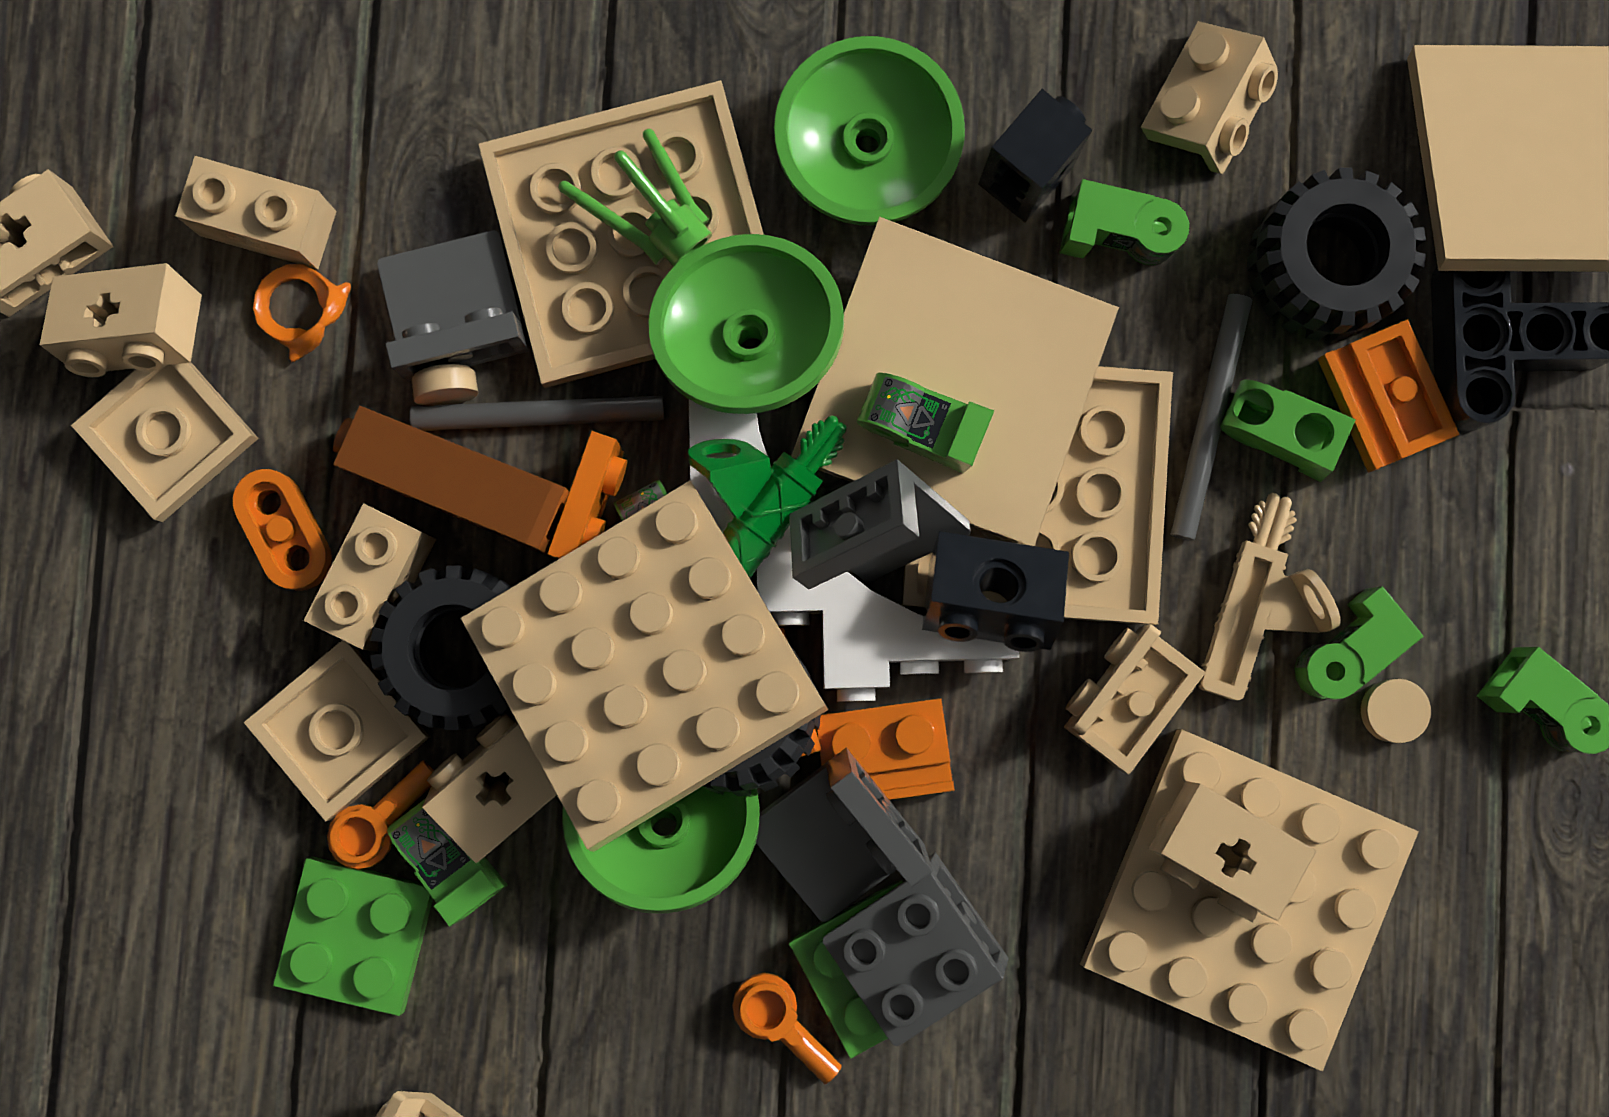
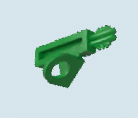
M830 415L824 422L819 420L817 424L813 423L812 432L807 431L806 439L802 438L800 440L801 453L798 457L794 459L783 452L778 460L774 461L772 467H770V458L751 444L741 440H706L693 445L689 449V464L708 479L734 516L732 521L728 522L723 535L749 578H751L763 560L769 557L770 551L773 547L777 546L776 543L779 539L784 537L785 531L790 526L789 514L808 505L809 499L813 495L815 496L816 490L823 482L814 475L819 467L831 465V458H835L838 455L836 451L843 449L842 444L845 440L842 437L846 433L847 427L844 423L839 422L836 416ZM722 452L736 454L728 458L707 457V455Z

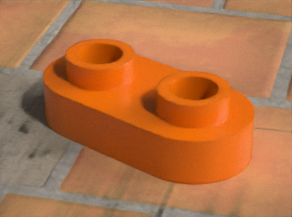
M271 469L256 470L243 477L233 494V509L268 578L280 587L296 591L308 590L320 584L331 567V550L299 486L290 477ZM278 493L281 499L280 508L274 514L267 515L263 510V501L267 495ZM305 548L309 553V563L304 569L296 571L291 565V556L297 549Z

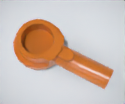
M422 760L374 807L360 804L349 806L339 812L330 823L327 834L328 847L335 860L345 867L354 869L373 867L381 862L391 850L392 841L387 832L388 827L432 787L427 779L434 772V769Z
M760 973L750 976L740 984L734 994L732 1007L735 1021L741 1030L753 1038L769 1039L771 1042L780 1040L823 1084L830 1082L841 1070L842 1065L797 1021L796 997L788 982L775 974Z

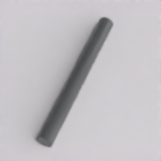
M1229 294L1227 296L1170 536L1178 539L1195 541L1222 430L1220 426L1225 417L1253 301L1245 295Z
M663 395L412 406L410 410L411 426L422 431L665 420Z

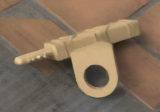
M1270 493L1267 496L1266 502L1260 501L1259 505L1254 506L1256 513L1251 515L1254 522H1250L1249 527L1255 538L1253 542H1242L1240 551L1236 555L1237 560L1233 564L1234 570L1224 602L1220 606L1222 607L1221 611L1217 615L1219 618L1214 625L1215 630L1205 662L1201 666L1203 667L1202 670L1206 673L1198 682V687L1203 691L1230 700L1243 699L1246 690L1249 688L1247 687L1248 682L1251 681L1252 669L1261 641L1264 639L1263 634L1265 630L1320 633L1331 631L1340 626V615L1336 603L1324 582L1314 571L1306 569L1290 576H1285L1283 570L1286 569L1285 564L1288 554L1277 551L1278 546L1291 539V535L1288 533L1294 530L1291 524L1297 521L1293 517L1295 512L1290 511L1292 501L1288 497L1280 499L1278 494Z

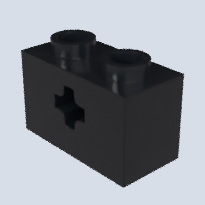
M1041 89L991 147L978 185L1026 223L1071 171L1087 142L1092 129L1085 124L1086 118L1082 111L1070 100L1062 96L1053 98L1044 89Z

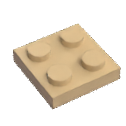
M192 363L163 365L157 371L134 370L71 425L150 516L160 522H164L259 439Z
M344 640L339 642L244 722L325 822L333 820L339 812L352 804L431 737L421 724L417 723L415 717L404 716L394 707L397 701L393 696L384 695L378 685V682L383 680L376 670L372 669L371 664L356 646Z

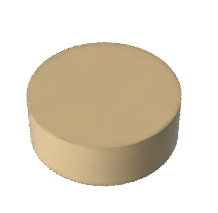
M446 364L428 367L415 373L411 379L414 401L416 404L423 406L459 404L469 401L478 395L475 371L466 365Z
M1389 679L1374 684L1365 693L1361 703V717L1366 729L1377 739L1391 743H1405L1418 738L1426 730L1431 718V706L1425 692L1415 683L1404 679Z

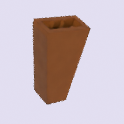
M360 405L354 419L348 417L340 426L333 444V451L338 454L333 465L373 484L555 560L548 555V551L570 493L565 487Z

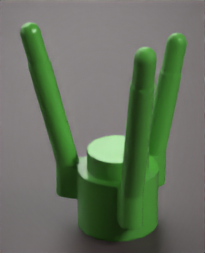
M652 129L644 130L643 138L680 206L674 199L666 202L645 174L624 151L619 150L614 155L615 161L655 210L645 223V226L652 232L650 236L567 181L559 183L558 188L561 193L640 247L656 265L666 258L674 267L686 255L705 245L712 237L711 231L705 226L709 218L693 201L671 159Z

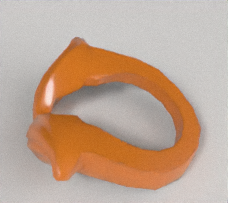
M287 264L277 268L262 279L255 292L253 311L257 324L270 337L288 347L289 359L291 362H295L315 350L324 337L325 327L336 322L341 316L351 290V284L344 282L340 285H335L322 274L304 264ZM290 280H302L315 289L319 304L323 308V314L318 323L307 331L301 328H285L277 324L272 318L269 306L270 297L280 284Z

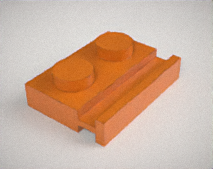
M1408 319L1354 341L1342 348L1330 351L1318 358L1341 413L1356 419L1350 433L1368 473L1460 435Z
M591 431L548 551V555L555 560L562 558L604 532L606 521L602 520L601 517L609 495L615 497L618 493L627 467V460L623 459L625 452L622 451V447L617 439Z
M941 698L821 715L819 730H817V736L822 749L819 751L821 766L847 747L889 800L955 791Z

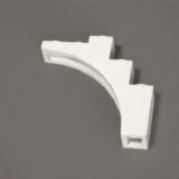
M689 399L690 448L706 440L736 439L751 444L767 456L759 432L757 413L732 414L719 412L698 405ZM722 452L707 455V457L728 458L736 454ZM690 465V480L723 533L728 522H731L734 516L708 479ZM790 526L785 531L784 537L776 543L777 546L772 548L769 557L764 559L757 568V591L779 627L809 626V614H822L823 689H837V702L876 701L875 688L890 687L889 663L900 662V674L902 675L939 674V661H964V673L1003 672V660L1019 658V651L1012 650L1001 642L982 639L957 642L945 639L937 632L922 630V615L873 592L849 572H845L808 590L792 578Z

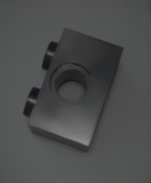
M939 531L929 563L922 630L937 632L943 638L957 642H966L973 639L1001 642L1008 648L1020 652H1033L1039 649L1051 650L1064 623L1069 552ZM982 592H996L1002 595L1007 602H993L986 598Z

